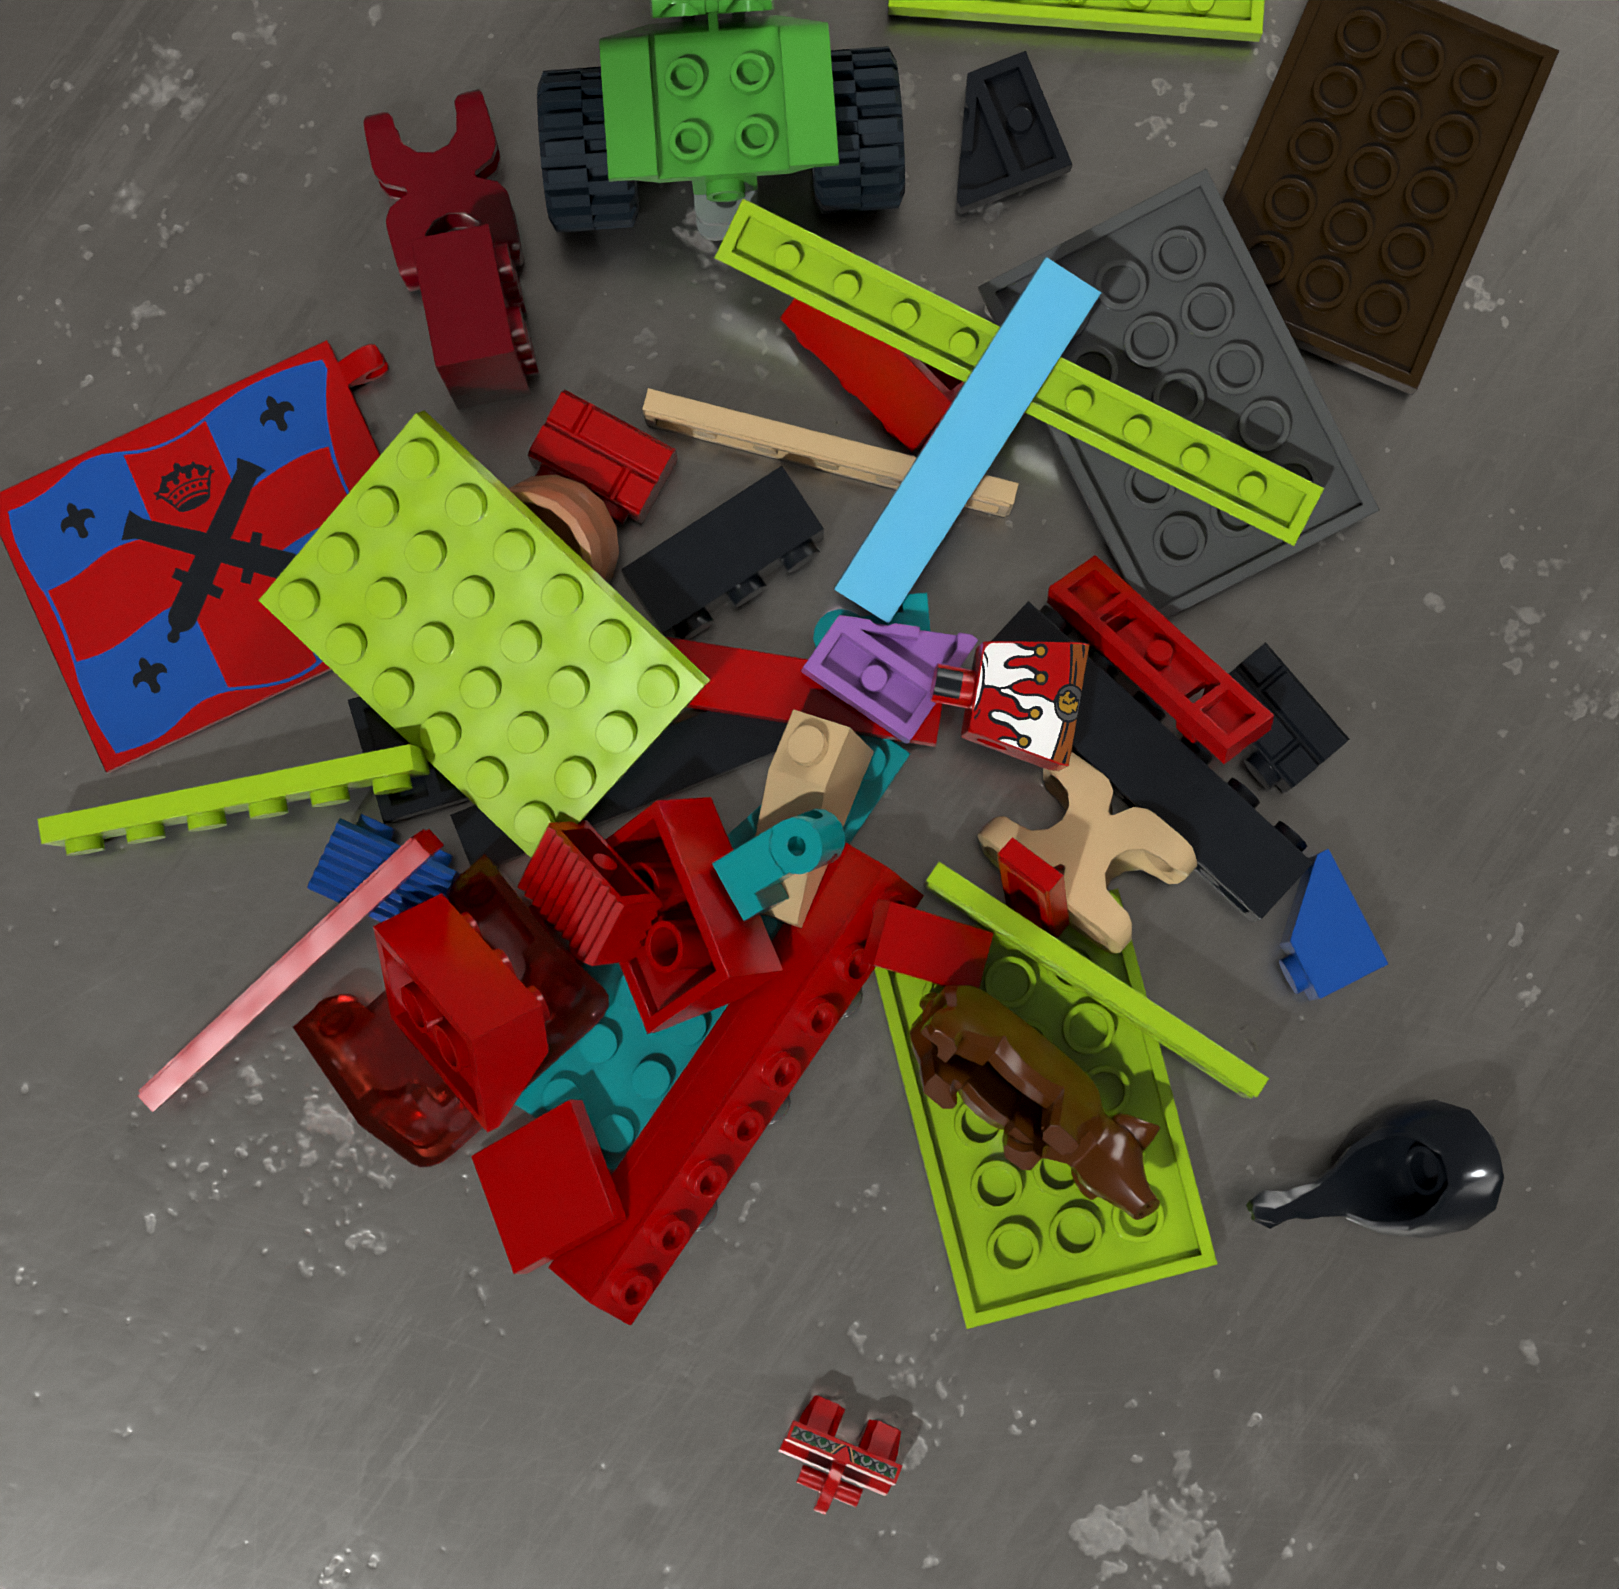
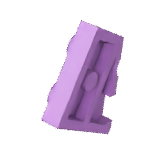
M839 615L800 672L905 744H908L936 704L935 702H930V690L936 664L961 667L978 642V639L971 634L958 633L957 635L937 633L920 630L918 626L898 623L883 625L873 623L870 619Z

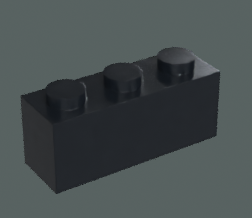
M780 466L628 564L621 571L625 581L658 631L665 637L673 638L678 634L680 639L688 640L714 622L710 613L731 600L734 606L738 607L760 594L767 587L763 579L777 569L784 566L788 573L815 558L820 553L816 544L824 540V528L783 466Z

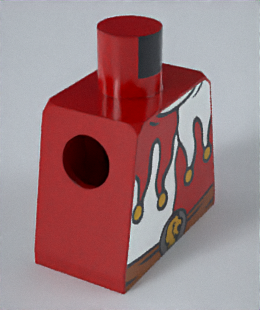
M982 642L976 648L972 670L936 664L930 690V702L965 708L961 729V737L1042 768L1060 771L1068 767L1070 762L1089 644L1081 642Z

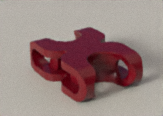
M479 89L457 95L454 101L457 131L448 145L435 152H416L404 145L399 131L394 125L393 117L388 112L372 114L364 118L365 136L374 174L379 181L382 191L391 200L397 201L389 208L386 217V227L400 276L409 292L420 290L410 239L445 233L454 228L465 229L489 224L495 243H508L510 256L514 260L515 267L523 264L524 255L518 225L508 192L498 181L491 180L498 174L501 165V155L483 93Z

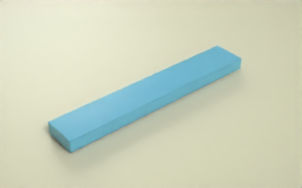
M1046 256L1043 258L834 586V590L889 624L1102 292Z

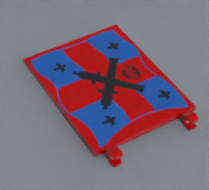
M326 340L0 492V537L106 773L120 769L332 670L258 600L381 455L350 389L351 387L374 381L386 375L389 371L383 353L380 352L375 344L365 345L338 362L330 343Z

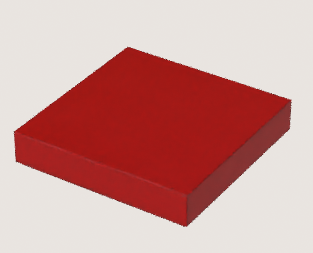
M570 1099L471 1156L514 1274H528L627 1219L582 1100Z

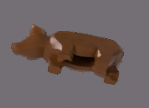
M947 985L940 993L931 992L921 998L919 1006L923 1012L911 1026L910 1039L912 1050L920 1066L919 1075L923 1092L943 1109H953L957 1105L958 1092L962 1101L978 1117L988 1124L1004 1130L1002 1145L1005 1158L1021 1170H1031L1042 1158L1067 1164L1071 1168L1074 1183L1089 1200L1100 1197L1123 1210L1135 1220L1143 1219L1158 1209L1160 1200L1150 1188L1143 1163L1144 1151L1160 1130L1158 1125L1129 1114L1119 1113L1112 1118L1105 1114L1099 1091L1090 1077L1058 1047L985 991L969 985Z

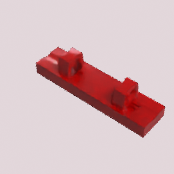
M1096 555L1048 588L1047 603L1088 640L1089 649H1096L1114 663L1176 720V728L1192 743L1199 741L1223 764H1226L1249 744L1257 741L1271 730L1274 714ZM1204 689L1203 695L1199 700L1194 703L1189 700L1190 697Z

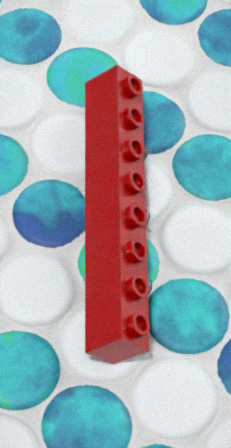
M845 842L842 854L834 862L827 865L802 928L784 923L772 940V945L783 971L742 999L728 1004L611 1175L627 1219L555 1258L548 1268L590 1304L631 1326L695 1231L704 1230L712 1224L718 1211L716 1200L768 1124L777 1123L785 1117L791 1103L789 1093L841 1018L854 1014L860 1007L863 999L862 986L875 969V966L862 963L861 961L878 899L892 901L916 909L924 895L889 867Z

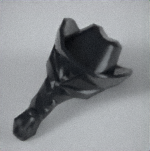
M1434 1099L1393 1106L1355 1127L1332 1155L1331 1168L1315 1182L1285 1191L1263 1190L1253 1199L1249 1200L1246 1206L1251 1213V1219L1269 1229L1294 1218L1309 1220L1319 1217H1346L1348 1220L1384 1235L1431 1238L1467 1230L1496 1210L1504 1181L1501 1157L1494 1137L1474 1113L1469 1109Z

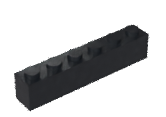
M1028 601L991 641L1073 642L1067 637L1072 628L1049 606L1044 605L1038 610ZM1090 648L1088 650L1071 752L1103 773L1111 783L1113 795L1128 809L1132 807L1148 809L1177 831L1194 850L1197 859V867L1194 870L1251 922L1261 920L1313 864L1302 853L1308 847L1306 842L1285 823L1278 821L1275 826L1269 823L1255 810L1260 801L1244 784L1233 777L1226 783L1208 766L1213 761V758L1207 750L1197 741L1192 743L1184 735L1179 740L1161 723L1166 717L1162 709L1140 691H1137L1132 697L1114 680L1119 674L1116 667L1096 649Z

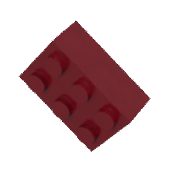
M489 224L410 239L435 366L457 409L531 395L528 376L539 374L532 337H529L527 324L522 314L527 313L520 277L517 276L508 243L496 244Z

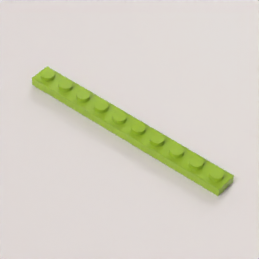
M744 198L714 257L963 382L966 381L1000 327ZM1061 356L1025 411V413L1295 546L1324 490L1323 487Z

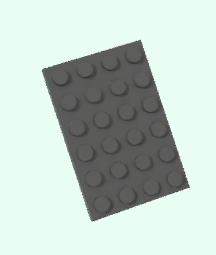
M1207 169L978 286V291L996 325L1001 326L1046 256L1102 292L1061 357L1324 488L1295 546L1046 423L1127 584L1166 619L1380 511Z

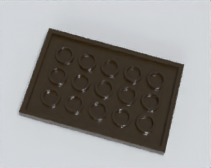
M1308 0L1223 198V202L1297 347L1410 395L1417 391L1559 50L1440 0Z

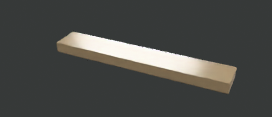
M650 388L647 390L642 409L645 422L648 426L892 489H897L917 458ZM984 475L964 507L1006 518V515L1009 516L1012 510L1019 483Z

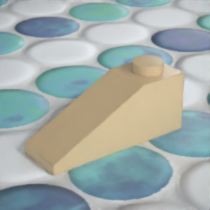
M793 709L768 770L755 837L785 819L798 816L812 809H823L834 814L843 827L874 751L850 727ZM827 865L801 875L794 874L782 881L781 884L789 899L761 914L802 928Z

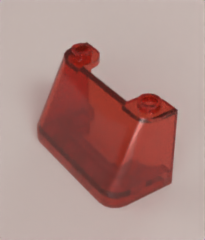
M484 854L456 879L449 893V902L459 913L467 911L474 918L481 931L483 940L492 950L496 948L502 949L511 961L517 978L526 988L531 985L535 986L546 1001L550 1012V1021L545 1023L549 1052L526 1085V1089L603 1018L609 1006V995L593 973L571 953L565 941L539 915L531 902L503 870ZM386 990L369 1005H366L358 997L351 994H338L321 1000L293 1026V1029L357 1123L410 1164L417 1167H431L442 1163L483 1128L392 1020Z

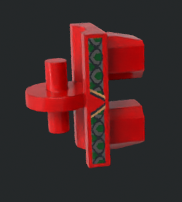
M814 1395L798 1422L792 1421L778 1451L826 1471V1473H823L803 1464L798 1474L796 1483L818 1491L813 1510L826 1515L833 1498L857 1507L863 1489L841 1480V1478L886 1496L891 1486L896 1484L903 1466L895 1463L898 1456L901 1431L881 1421L869 1419L865 1425L858 1447L835 1438L845 1409L835 1402Z

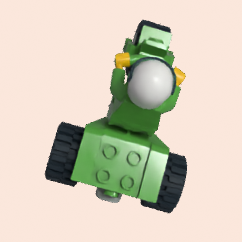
M650 0L651 18L681 16L682 22L648 24L600 38L601 67L544 70L537 86V114L542 178L548 218L556 232L634 227L639 214L638 181L655 183L692 181L696 224L699 234L707 240H723L743 198L759 206L757 176L791 174L812 168L815 202L822 214L899 208L905 194V150L900 81L897 61L889 46L831 50L828 22L781 15L745 17V12L775 9L774 0ZM732 13V18L718 19V14ZM708 14V20H694V15Z

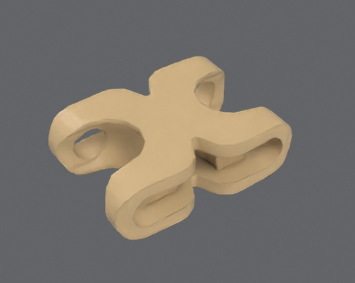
M1071 752L1068 767L1060 771L1043 768V781L1047 791L1066 810L1060 822L1049 829L1030 830L1005 816H999L990 820L977 836L984 855L997 868H999V851L1013 837L1063 874L1069 926L1105 952L1117 954L1132 940V922L1129 913L1117 903L1107 890L1111 880L1125 871L1142 870L1167 884H1178L1184 881L1197 867V859L1192 846L1152 811L1145 808L1132 807L1112 815L1113 789L1109 779Z

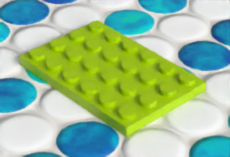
M425 410L416 413L258 600L411 745L423 748L426 759L530 857H532L549 823L572 821L578 824L711 681Z
M1119 889L1109 890V893L1117 903L1123 907ZM980 924L972 925L973 927L989 931ZM1069 925L1057 938L1147 998L1132 940L1120 953L1110 954L1097 947ZM993 934L979 989L985 991L1010 1009L1073 1060L1097 1087L1105 1114L1111 1118L1119 1113L1129 1114L1160 1127L1154 1140L1143 1153L1146 1178L1151 1190L1160 1200V1205L1149 1216L1135 1220L1123 1210L1100 1197L1094 1200H1089L1074 1183L1071 1168L1065 1163L1042 1158L1031 1170H1021L1004 1155L1002 1145L1004 1130L998 1129L978 1117L962 1101L958 1092L957 1105L953 1109H943L923 1092L919 1075L920 1066L912 1050L910 1030L912 1024L923 1012L919 1006L921 998L931 992L940 993L945 987L875 967L874 972L966 1329L1217 1265L1158 1041Z

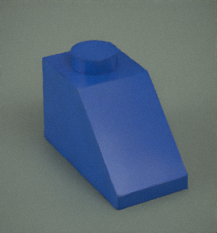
M1329 849L1309 857L1313 864L1300 878L1280 942L1286 957L1279 960L1281 970L1292 990L1296 994L1305 991L1309 1001L1321 999L1388 965L1378 942Z

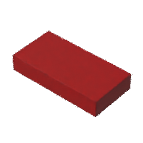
M1012 837L998 853L1006 906L1057 939L1069 925L1064 875Z
M878 899L861 962L943 987L947 985H969L979 988L994 933L899 903Z

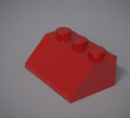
M711 797L657 800L605 839L664 905L656 911L658 917L651 921L653 926L646 931L647 937L640 941L642 947L635 951L637 956L630 962L619 963L647 1034L659 1032L742 999L783 971L760 914L743 921L712 865L715 861L732 852L733 848Z
M441 893L373 926L392 1020L488 1133L501 1125L548 1054L545 1023L550 1021V1012L539 990L533 985L526 988L517 978L512 963L505 952L500 948L492 950L483 940L481 931L474 918L467 911L459 913Z

